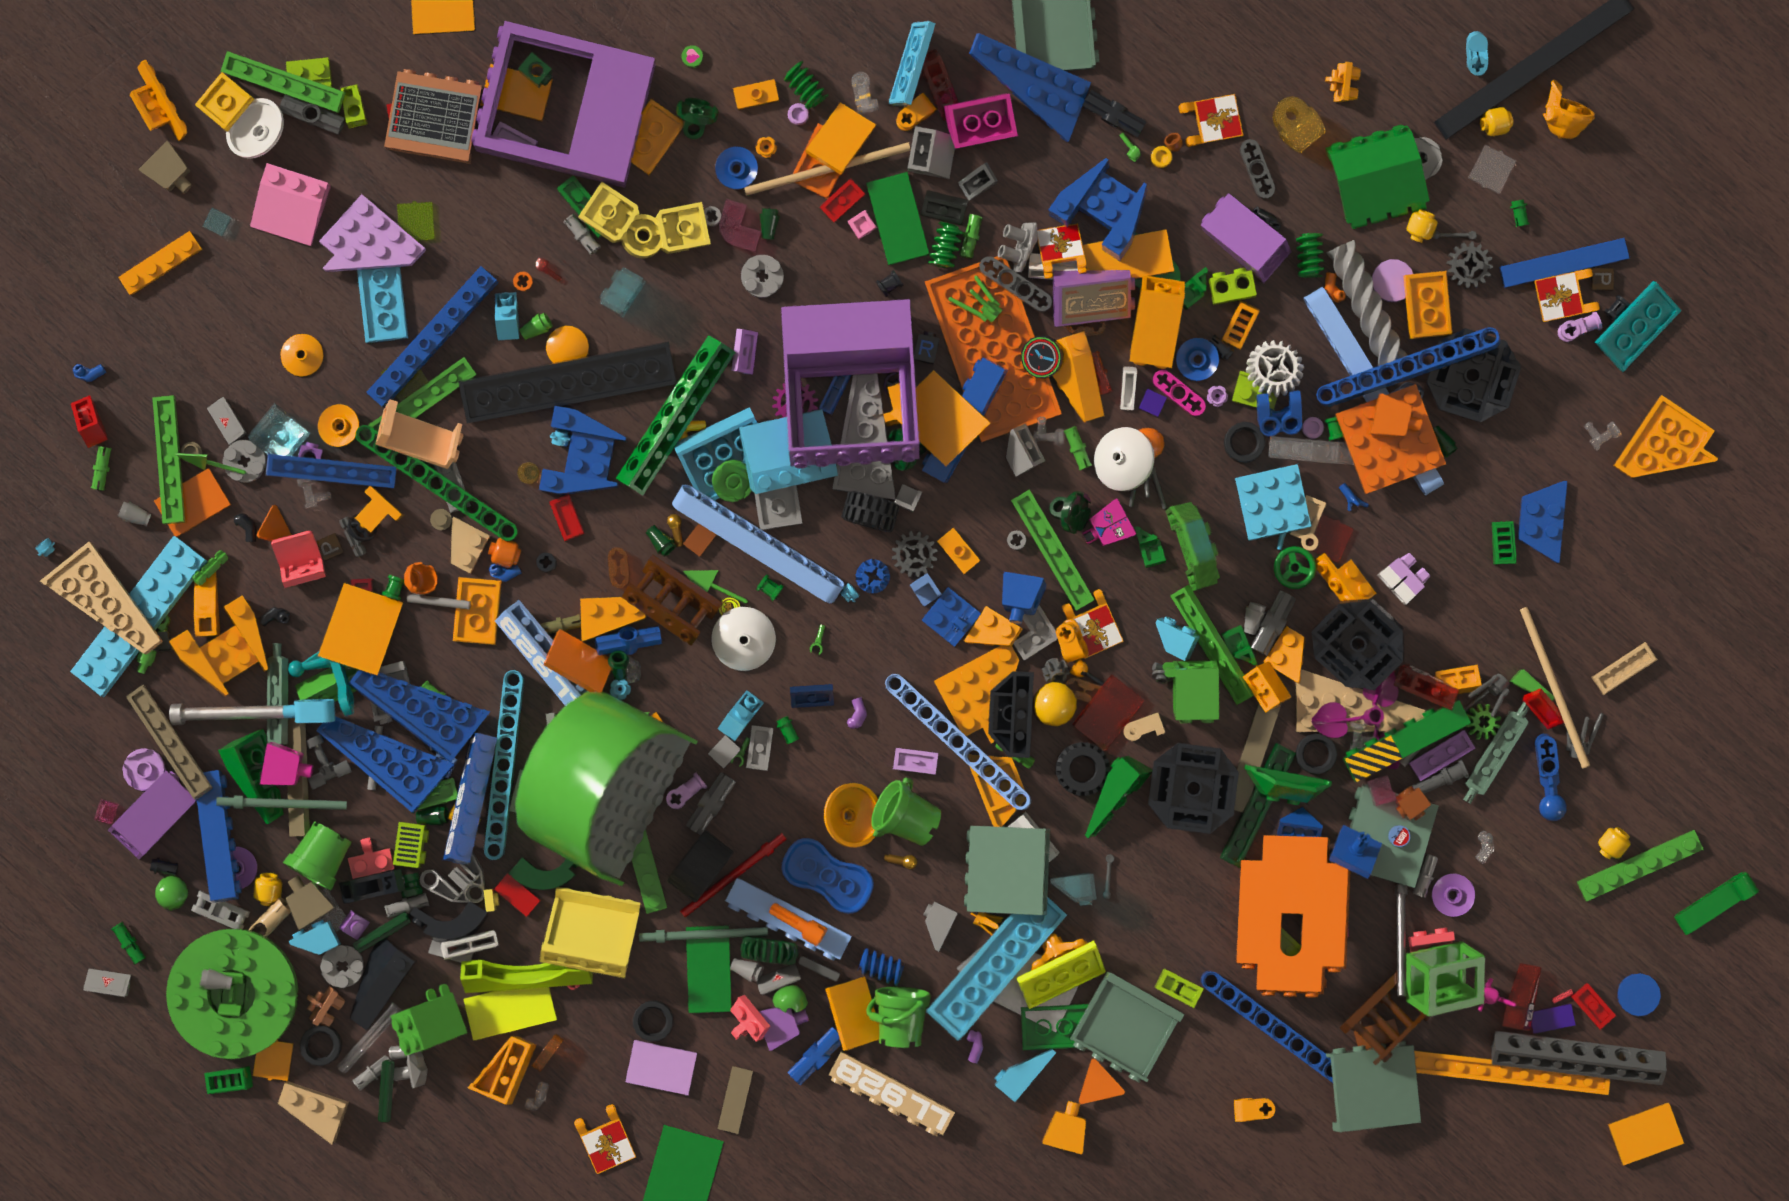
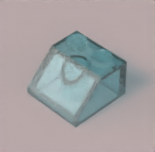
M624 267L621 271L616 270L611 278V281H613L609 289L606 287L599 297L602 299L600 302L602 306L622 319L645 285L642 277Z
M274 403L248 437L254 445L266 454L293 456L310 435V432L294 417Z
M1093 873L1049 878V882L1074 902H1078L1080 906L1090 905L1092 900L1097 899Z

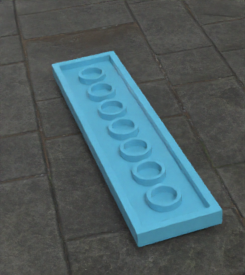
M176 536L172 537L129 594L155 630L193 582V575L197 571L200 572V568L208 562ZM104 626L70 672L101 697H105L138 654L139 650Z
M1049 898L1047 899V915L1010 914L926 1012L954 1038L960 1040L1067 914Z

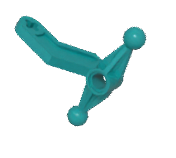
M319 651L304 662L296 660L289 664L288 672L293 677H300L304 670L331 668L338 686V700L341 710L345 716L354 714V696L351 686L348 684L349 680L344 667L346 665L319 657Z

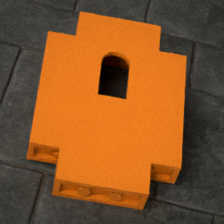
M1264 835L1263 860H1241L1236 963L1242 965V969H1255V966H1258L1257 990L1262 992L1264 996H1275V992L1284 993L1283 996L1296 997L1297 993H1305V997L1318 998V994H1324V988H1327V979L1324 977L1325 968L1328 969V972L1340 973L1341 969H1346L1350 870L1336 863H1329L1330 839L1328 837ZM1282 913L1303 914L1302 946L1300 952L1295 956H1287L1281 950Z

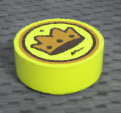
M726 598L722 600L723 604L719 611L723 615L733 608L740 607V604L734 598Z

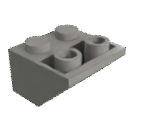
M915 126L907 172L949 179L955 150L951 135Z

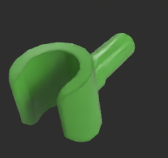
M1124 133L1120 134L1121 139L1130 149L1126 155L1133 162H1136L1141 155L1140 150L1129 141Z
M820 625L817 638L810 646L811 653L815 645L820 647L819 655L823 651L821 642L825 629L824 625Z
M748 737L745 738L740 751L735 756L740 757L742 760L739 767L745 761L744 754L750 742Z

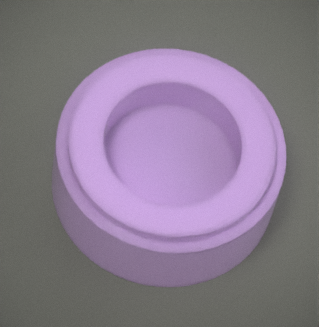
M800 103L793 104L788 110L789 121L797 126L807 122L809 111L805 108V105Z
M1310 417L1302 424V432L1307 438L1315 439L1323 433L1324 425L1316 417Z

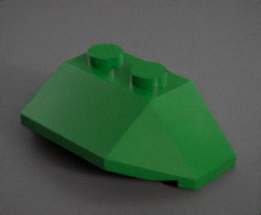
M1246 764L1244 768L1259 792L1267 795V799L1279 802L1280 798L1287 799V803L1293 805H1300V802L1308 803L1332 785V781Z

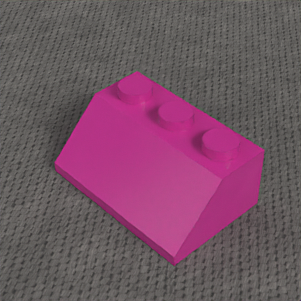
M1005 93L944 106L947 127L955 148L1018 136L1010 94Z

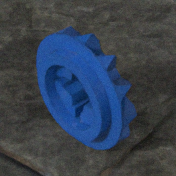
M870 559L864 561L856 571L857 584L867 593L881 592L886 588L890 580L887 566L879 560ZM878 568L876 575L881 581L873 580L868 585L869 577L864 572L872 573L873 570Z

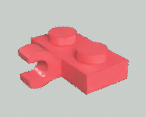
M370 837L360 840L364 854L348 858L353 879L395 869L391 849L387 848L374 852Z
M746 995L740 996L730 1010L740 1022L731 1032L736 1040L741 1035L746 1036L749 1033L756 1042L760 1041L771 1027Z

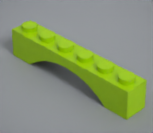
M484 960L461 961L460 980L465 993L592 984L593 972L548 963L530 966H509Z

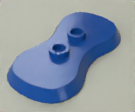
M802 838L797 840L789 847L783 858L782 873L789 883L796 887L817 891L827 899L832 907L842 913L858 912L865 906L872 894L873 878L864 867L837 860L820 842L814 839Z

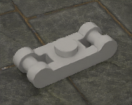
M199 890L197 895L199 898L196 905L193 904L191 911L233 929L243 930L245 926L243 923L245 918L249 917L250 911L226 901L213 903L210 901L208 893ZM206 901L211 903L209 910L204 908ZM232 912L238 914L235 921L229 919Z

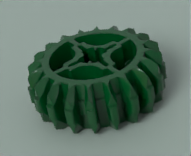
M745 937L741 943V956L745 959L793 965L796 963V958H798V945L793 942Z

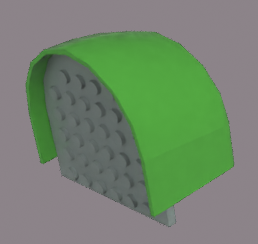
M586 692L564 706L547 725L533 747L520 777L515 802L517 824L530 839L599 878L623 886L624 882L617 878L621 877L627 863L632 860L633 852L637 844L642 841L643 833L647 825L651 823L657 806L661 804L665 790L671 785L676 769L682 764L683 756L690 742L697 744L698 741L605 692Z

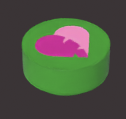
M688 46L683 50L682 61L684 65L689 68H695L702 63L703 53L700 48Z

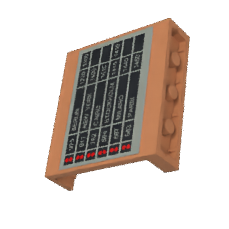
M405 69L403 72L398 71L384 147L392 151L470 164L472 157L470 154L471 138L475 129L483 87L479 85V82L467 80L466 83L458 82V78L446 76L445 79L437 78L436 74L425 73L422 76L416 75L414 70Z

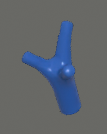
M1346 483L1339 487L1347 499L1348 511L1352 510L1353 503L1356 506H1369L1368 503L1360 500Z

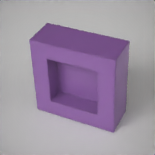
M351 910L339 929L358 940L370 922Z

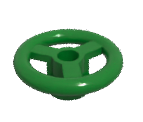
M1297 546L1288 547L1277 555L1274 561V574L1283 586L1290 589H1300L1307 586L1313 580L1316 574V562L1312 554L1306 549ZM1295 553H1300L1307 558L1310 569L1303 567L1301 562L1296 560ZM1288 555L1290 561L1287 562L1285 566L1286 572L1282 575L1280 564L1282 559ZM1292 564H1296L1298 566L1297 572H1293L1291 570ZM1301 573L1308 575L1301 582L1293 583L1287 581L1290 576L1296 577Z

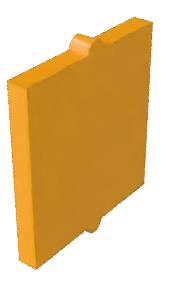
M277 1040L268 1048L256 1053L253 1076L268 1078L269 1081L273 1079L288 1081L294 1043Z

